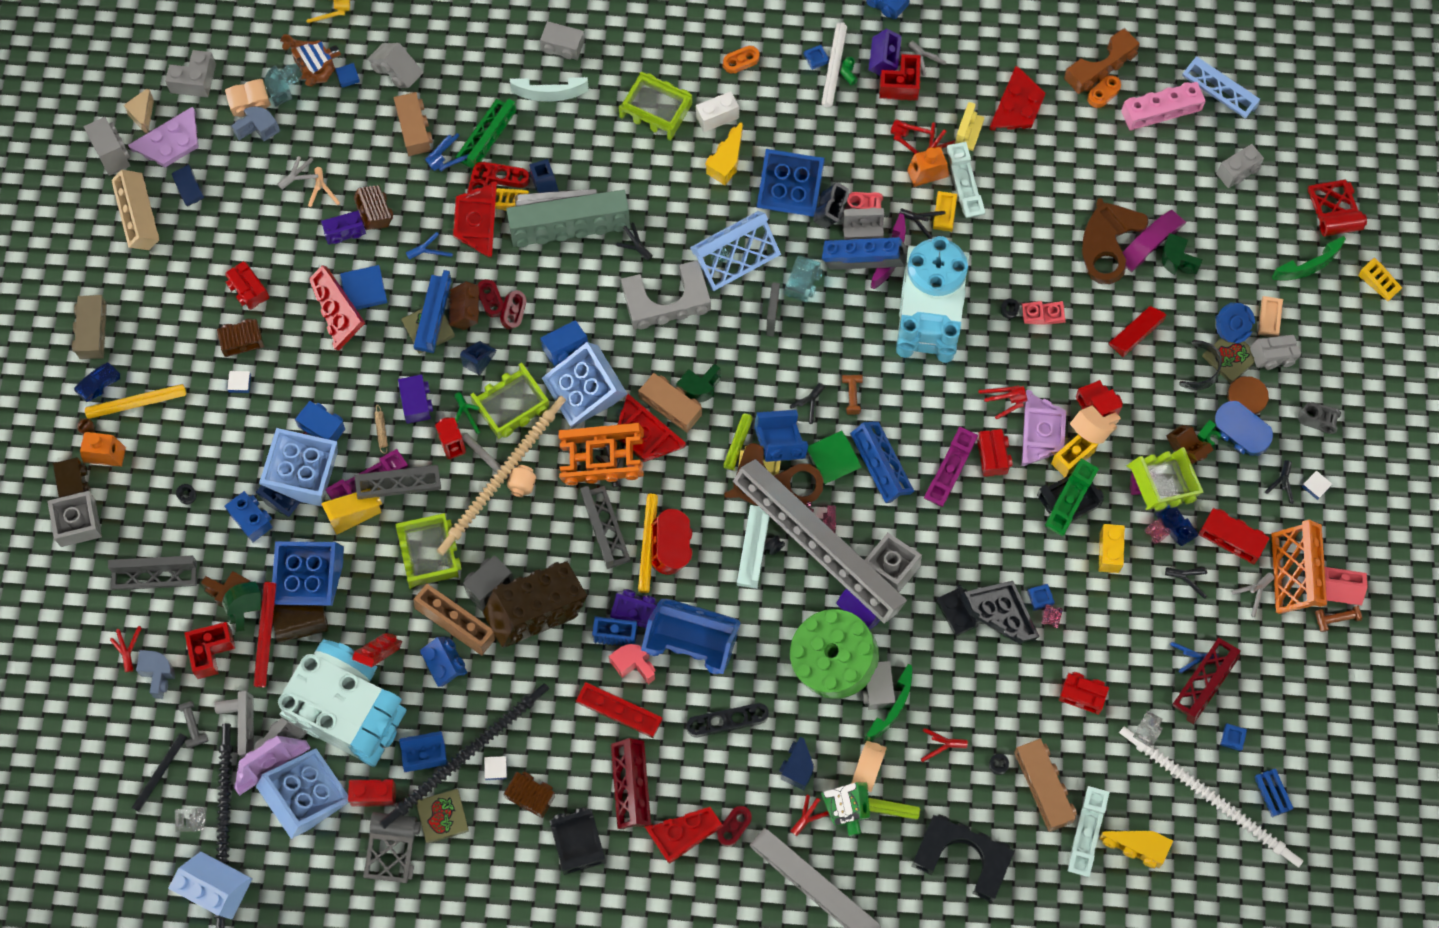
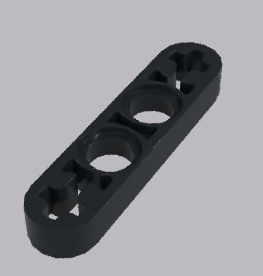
M756 703L694 716L687 722V732L690 736L698 738L760 725L767 721L769 710L766 705ZM756 709L765 712L762 714V718L758 719V716L754 715L751 716V721H748L746 711H750V715L755 714ZM735 713H741L744 716V721L742 723H735L732 720V716ZM715 717L723 720V725L719 728H715L711 724L712 719ZM708 719L709 730H706V726L700 727L698 732L690 728L693 727L694 722H697L698 725H704V720Z

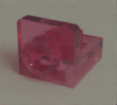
M827 506V513H823V522L835 534L836 506Z

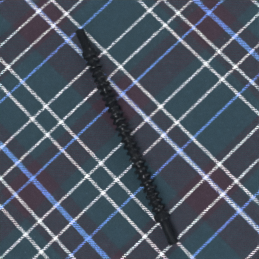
M543 683L529 696L525 695L521 699V703L517 702L516 707L512 706V711L508 710V714H503V718H498V722H494V726H489V730H484L485 733H481L480 738L476 737L475 742L471 741L470 746L466 745L465 750L461 749V754L457 753L456 758L452 757L451 762L447 761V766L443 765L442 770L438 769L437 774L433 773L432 778H427L428 782L424 781L422 787L418 786V790H413V794H408L409 798H404V802L397 803L395 809L379 822L381 827L385 829L401 815L405 816L409 812V808L413 809V804L417 805L418 800L422 801L423 796L427 797V793L432 792V788H437V784H442V780H447L446 776H451L452 771L456 772V768H461V764H466L465 760H470L471 755L475 756V752H480V748H484L485 743L489 744V740H494V736H498V732H503V728H508V724L511 725L512 720L516 721L517 716L521 717L522 712L526 713V709H531L534 706V702L545 694L549 687Z
M229 723L222 724V745L219 746V753L221 754L219 756V759H221L219 765L221 768L218 770L221 774L218 777L221 780L218 783L221 785L218 787L220 790L218 796L220 798L217 801L220 804L217 807L220 810L217 811V814L220 816L217 817V820H219V823H217L219 827L217 833L219 835L216 836L219 839L216 842L219 848H216V851H218L216 857L226 865L229 864L227 858L230 856L227 854L230 850L227 848V845L230 844L227 841L230 838L228 835L230 829L228 827L231 825L228 823L231 819L228 817L231 813L228 810L231 805L228 803L231 801L229 798L231 792L229 790L232 787L229 784L232 781L229 778L232 775L229 772L232 771V768H230L232 762L230 760L233 758L230 755L233 752V746L230 745L231 724ZM214 914L216 928H225V919L227 918Z

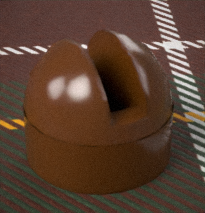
M84 418L78 422L77 429L84 436L85 432L94 433L95 425L90 419Z

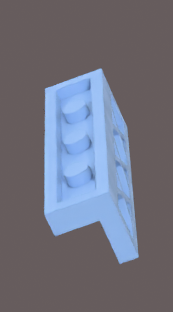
M1197 56L1182 74L1190 82H1198L1202 90L1245 119L1259 105L1260 99ZM1192 70L1201 77H1193L1189 73ZM1206 80L1215 85L1216 88H1209L1206 85ZM1222 91L1231 96L1232 98H1224L1222 96ZM1238 102L1248 108L1246 112L1238 107Z

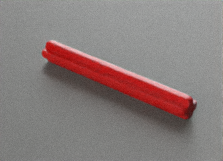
M264 582L253 682L254 687L259 688L266 687L276 594V583Z

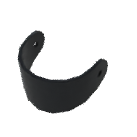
M1193 340L1192 344L1194 346L1212 352L1217 358L1219 368L1208 380L1202 382L1180 381L1179 385L1191 390H1203L1209 388L1217 381L1221 371L1222 357L1214 345L1205 341Z

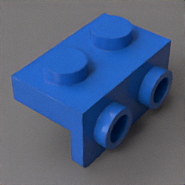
M437 637L419 650L438 687H443L458 675L467 674L465 663L457 653L455 643L449 637Z
M441 731L399 739L404 772L447 765L446 747Z

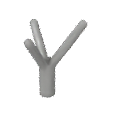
M914 41L909 43L908 47L917 55H921L920 65L923 76L926 75L924 56L941 64H946V61L938 58L935 54L924 51Z
M298 156L291 173L277 183L278 186L283 190L294 180L318 178V174L297 176L313 161V158H309L297 169L301 157Z
M1267 573L1257 584L1233 590L1231 593L1234 595L1249 590L1251 593H1254L1258 590L1251 614L1252 617H1255L1262 591L1275 577L1272 573Z

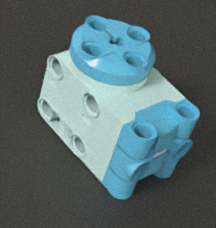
M937 236L933 239L925 240L917 246H908L896 352L900 357L908 358L916 351L936 354L939 361L948 363L953 360L956 354L965 300V281L969 252H963L959 246L949 241L946 237Z
M323 639L314 654H308L302 658L279 697L278 705L282 710L279 715L303 731H308L307 734L321 739L358 758L362 762L375 767L385 750L384 748L389 747L394 741L397 734L396 727L400 724L407 710L399 705L402 701L400 697L370 683L377 669L376 665L369 667L352 660L353 649L342 643Z

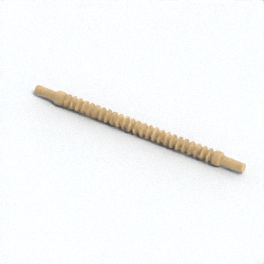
M559 396L550 409L543 412L539 422H535L536 426H532V430L528 431L529 435H525L526 439H522V444H518L519 448H515V452L511 453L512 457L509 456L507 458L508 461H504L505 465L500 466L501 470H497L498 474L493 475L494 479H490L491 483L486 484L487 488H483L484 492H480V497L477 496L476 501L472 502L473 506L469 505V510H465L466 514H462V519H458L459 523H455V528L452 527L449 530L448 537L436 550L440 555L443 556L453 542L460 539L462 536L461 532H465L464 528H468V523L471 524L472 519L476 518L475 514L478 515L479 510H483L482 506L487 505L486 501H490V497L494 496L493 492H497V488L501 487L500 483H504V479L508 478L507 474H511L510 470L515 468L514 465H518V461H522L521 457H525V453L529 452L528 448H532V444L536 443L535 439H539L538 435L543 434L542 431L546 430L549 422H553L555 414L566 401L563 396Z

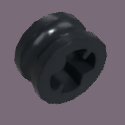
M1006 299L1002 303L1001 314L1007 319L1015 318L1020 309L1019 303L1015 299ZM1008 305H1010V308L1011 306L1014 307L1013 312L1006 310Z
M182 484L176 490V496L182 504L188 505L196 500V491L190 484ZM184 491H188V492H189V497H188V498H185V497L183 496V495H184Z
M777 535L768 541L764 548L766 550L769 549V554L773 556L785 546V542L780 541V537Z
M1004 754L993 755L989 762L991 772L996 775H1002L1007 771L1009 767L1008 758ZM994 760H997L998 762L1002 760L1004 762L1002 767L1004 768H995L994 765L996 762H994Z

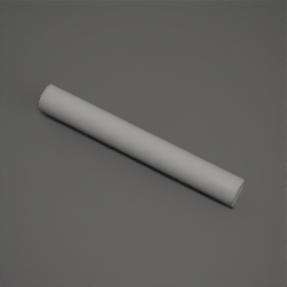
M468 433L462 436L463 441L496 473L497 470H501V465Z

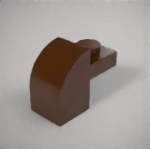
M1181 425L1166 435L1175 452L1180 448H1185L1191 464L1207 458V454L1213 451L1210 443L1199 441L1193 427Z
M232 571L224 585L207 576L204 577L201 584L205 588L204 592L214 597L218 606L223 607V597L230 588L237 584L251 581Z

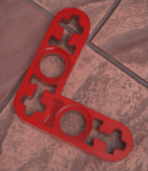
M478 162L473 168L467 193L471 192L476 185L484 187L492 182H497L498 185L524 188L530 182L529 173L526 169ZM482 169H485L486 172H483L482 179H480L479 172H481ZM500 171L507 173V176L503 179L496 177ZM520 175H523L524 178H522L521 181H518Z

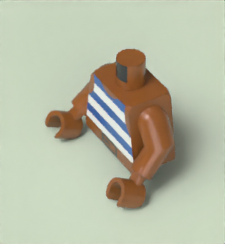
M284 34L280 42H284L282 45L284 50L292 48L291 53L294 61L302 73L301 80L305 79L307 86L312 87L316 83L327 82L335 70L332 59L341 55L336 45L326 49L319 40L300 41L293 39L288 34Z

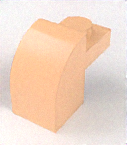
M1092 405L1080 410L1070 425L1085 440L1100 444L1104 443L1108 436L1117 428L1116 424L1121 418L1116 412L1102 417Z
M866 740L851 784L867 782L868 791L872 792L887 749L886 747Z

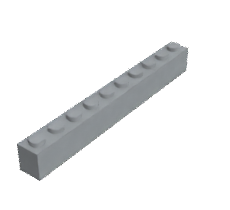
M755 459L740 468L733 482L883 623H886L898 614L907 600Z

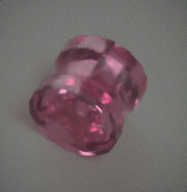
M1161 519L1154 521L1144 530L1147 535L1152 537L1154 544L1161 542L1171 533L1169 528L1164 527Z
M1046 604L1041 624H1050L1053 628H1058L1063 608L1058 607L1055 609L1051 605Z

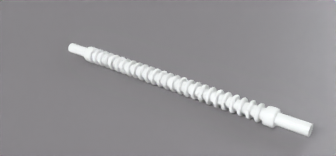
M1125 726L1121 729L1119 733L1135 744L1137 750L1140 752L1144 751L1145 756L1150 755V759H1155V763L1159 762L1160 767H1165V771L1170 770V775L1175 774L1176 779L1180 778L1181 783L1183 781L1186 783L1185 786L1189 785L1191 790L1195 789L1196 794L1200 793L1201 798H1206V802L1211 801L1212 806L1216 805L1217 810L1219 808L1222 810L1221 813L1225 812L1227 817L1231 816L1232 821L1236 820L1237 825H1242V829L1247 828V832H1252L1253 837L1257 836L1258 841L1263 840V844H1268V848L1272 847L1275 854H1281L1298 868L1301 866L1303 860L1287 849L1285 843L1282 841L1278 842L1277 837L1272 838V834H1267L1266 829L1262 830L1261 825L1256 826L1255 821L1251 822V818L1247 819L1246 814L1242 815L1240 813L1241 810L1236 811V807H1231L1230 802L1226 803L1225 798L1220 799L1219 794L1215 795L1214 790L1211 792L1209 790L1210 787L1206 788L1204 786L1205 783L1200 784V780H1195L1194 775L1190 776L1189 771L1184 772V768H1179V764L1175 765L1174 760H1169V756L1164 757V753H1159L1158 748L1155 750L1153 748L1154 745L1150 746L1149 741L1145 738H1139Z

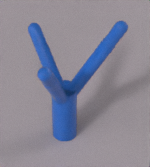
M438 232L431 236L424 244L406 252L408 259L422 253L452 257L453 254L426 249L439 235Z
M1174 642L1170 643L1171 646L1184 651V655L1196 658V660L1181 668L1179 673H1183L1202 662L1207 653H1197Z

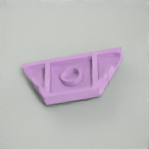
M189 108L128 145L130 150L142 154L149 160L156 161L157 164L163 167H167L199 148L194 108Z
M1026 390L1028 401L1025 402L1021 466L1051 457L1065 446L1066 410L1052 405L1046 399L1038 398L1030 390Z
M276 736L265 741L261 747L247 753L239 761L235 790L240 796L258 784L262 774L297 758L311 747L306 740Z

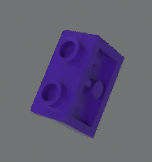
M359 210L321 221L328 245L338 244L350 238L356 239L366 234Z
M629 589L619 591L616 594L610 617L620 620L637 621L638 626L646 628L648 619L658 604L655 601L656 598L648 595L640 597L635 595V591Z

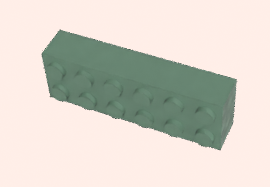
M625 189L506 208L513 247L522 248L530 244H546L549 241L555 240L565 241L568 238L574 237L584 238L587 235L593 234L603 235L612 231L622 232L625 231L623 229L624 226L630 229L629 208Z

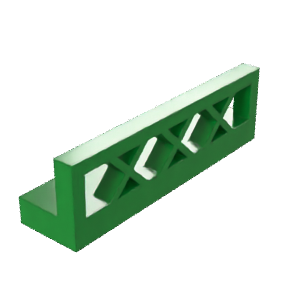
M496 98L455 159L462 157L466 152H470L467 159L460 163L473 169L475 164L482 162L517 112L515 101L508 98L506 102H503ZM498 106L501 107V110L495 116L494 111ZM491 122V124L489 125V127H488L487 130L485 131L484 125H485L486 123ZM481 137L477 144L474 146L473 141L475 140V138Z

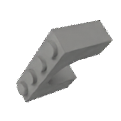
M698 260L679 265V274L684 287V293L677 302L670 305H659L648 298L640 274L621 279L622 291L633 330L646 329L654 324L663 325L671 320H683L691 315H703L711 311L710 297Z

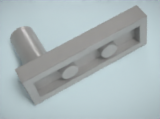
M247 691L238 692V699L216 701V714L238 712V755L244 758L247 753L254 749V696Z

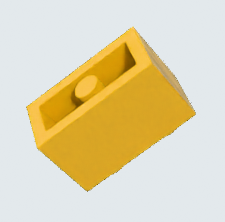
M1078 434L1054 455L1051 464L1064 477H1067L1073 472L1081 458L1086 461L1095 453L1098 444L1089 442Z
M1103 524L1099 540V572L1120 573L1124 566L1125 526Z

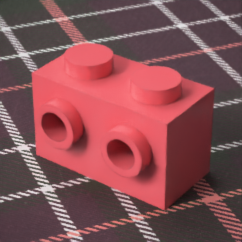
M1325 567L1327 601L1362 606L1368 587L1367 573Z

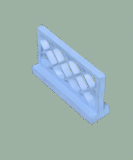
M757 211L690 247L692 253L696 255L712 291L721 288L781 255L767 223L768 218L764 212ZM760 226H763L765 230L763 239L754 237L756 229ZM742 236L749 237L746 248L737 246L739 238ZM753 239L762 241L758 253L750 250ZM765 243L770 244L774 251L768 256L762 254ZM725 245L732 246L729 258L720 255L722 247ZM736 248L744 250L741 262L733 259ZM749 252L757 255L755 262L751 265L745 264ZM708 254L715 255L712 267L707 266L703 260V257ZM719 257L728 260L724 271L716 269ZM732 261L740 264L738 272L735 274L728 273ZM714 271L723 273L721 281L714 284L712 279Z

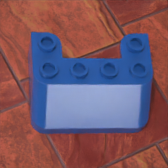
M661 599L648 619L641 650L651 656H658L664 653L667 648L676 654L684 653L697 660L704 659L706 660L705 667L710 673L724 674L732 655L741 622L733 617L671 599Z

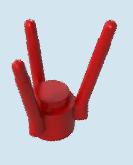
M896 119L890 131L891 134L895 135L893 139L903 144L913 153H919L902 137H907L910 129L931 135L934 134V131L913 126Z
M1017 385L1014 387L978 391L979 394L1008 392L985 398L984 402L1010 397L1011 403H1016L1014 406L996 415L995 419H999L1017 408L1024 407V402L1028 401L1024 386L1019 387Z

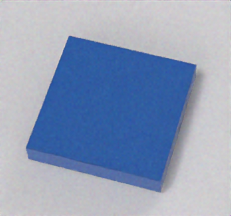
M379 265L340 273L343 291L356 310L388 303Z

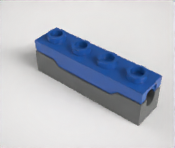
M900 237L825 241L822 260L830 270L905 267L908 249Z

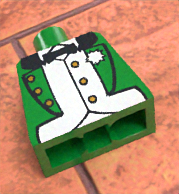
M856 782L821 793L835 826L846 825L849 836L862 834L859 821L870 818L867 782Z

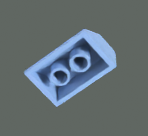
M199 852L178 868L168 889L218 916L233 919L253 878L203 852Z

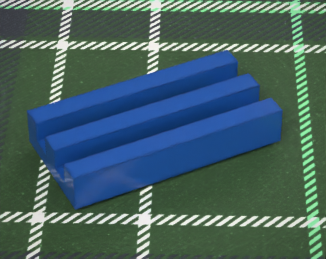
M1276 768L1254 777L1272 817L1294 809ZM1270 776H1272V778H1273V780H1274V782H1275V785H1276V787H1277V789H1278V791H1279V794H1280V796H1281V798H1282V800H1283V803H1284V805H1285V808H1284V806H1283V804H1282V802H1281V800H1280V797H1279V795H1278V793H1277V791H1276V789H1275V786H1274V784H1273V782H1272ZM1264 778L1279 809L1277 811L1262 780Z

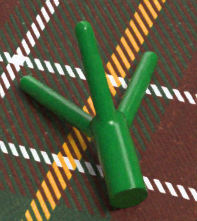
M456 393L454 397L459 405L455 417L456 423H458L462 411H464L475 432L480 434L468 408L479 410L480 407L467 404L462 393Z

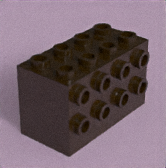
M568 561L556 562L545 570L541 571V569L532 572L530 576L525 578L521 576L514 579L510 584L496 586L488 599L483 615L501 647L505 648L575 619L580 609L584 606L583 603L587 598V594Z

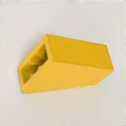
M366 489L361 492L371 491V489ZM357 492L321 503L336 535L382 513L379 507L382 505L379 497L357 499Z

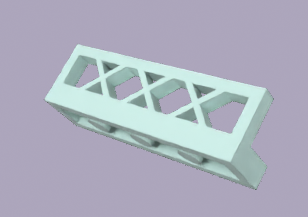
M750 505L737 579V586L755 589L758 588L770 518L759 506Z

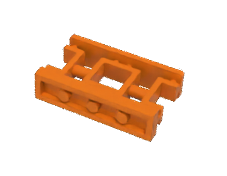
M639 423L559 430L560 448L562 451H570V466L560 467L561 473H559V478L566 485H577L578 482L594 484L599 480L615 482L622 478L636 480L638 477H643L642 461L633 460V445L643 444L644 429ZM626 439V449L617 450V442L615 440ZM586 443V453H577L576 444ZM609 445L610 462L593 464V448H603ZM626 457L627 467L617 468V458ZM586 461V469L588 471L577 472V462Z

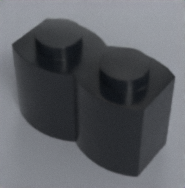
M836 182L821 193L819 199L820 206L814 213V223L826 229L841 219L843 205L849 197V189Z

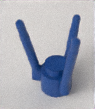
M458 133L453 137L448 135L425 158V161L433 171L437 169L443 171L445 168L467 159L469 154L443 164L445 159L441 154L459 137Z

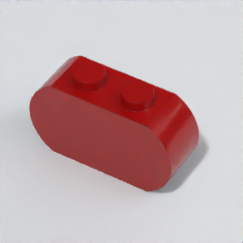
M667 509L651 523V564L658 572L665 575L678 573L692 558V548H690L692 528H690L689 518L680 510Z

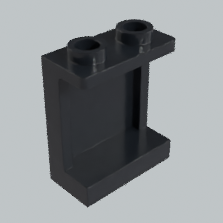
M1070 475L1049 487L1046 484L1039 488L1037 497L1049 515ZM1093 482L1088 487L1071 522L1101 506L1104 496L1101 489L1095 487Z
M586 807L579 808L574 811V814L567 816L565 813L558 814L553 817V820L549 821L564 875L606 863L592 809L587 810Z

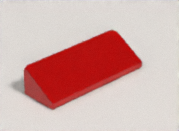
M1149 306L1109 342V345L1122 357L1126 356L1165 320L1166 314Z

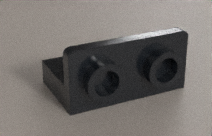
M961 585L956 586L955 590L936 599L955 637L978 627L980 620L969 615L960 596L967 589H963Z

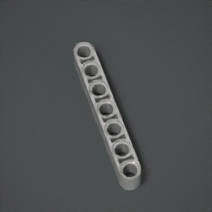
M764 828L750 844V847L844 928H881L871 916L769 830Z

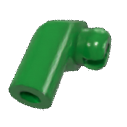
M848 56L842 62L840 73L852 86L858 81V78L852 73L855 59Z

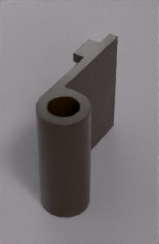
M274 605L273 625L278 643L329 631L323 606Z

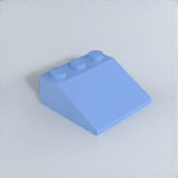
M586 342L542 377L555 401L559 396H563L566 399L560 410L570 427H574L613 406L627 395L626 390L599 346Z
M276 428L259 483L300 502L322 507L321 503H323L326 494L325 489L328 487L338 453L337 441Z
M316 748L262 774L256 786L291 839L310 830L349 803L347 792Z

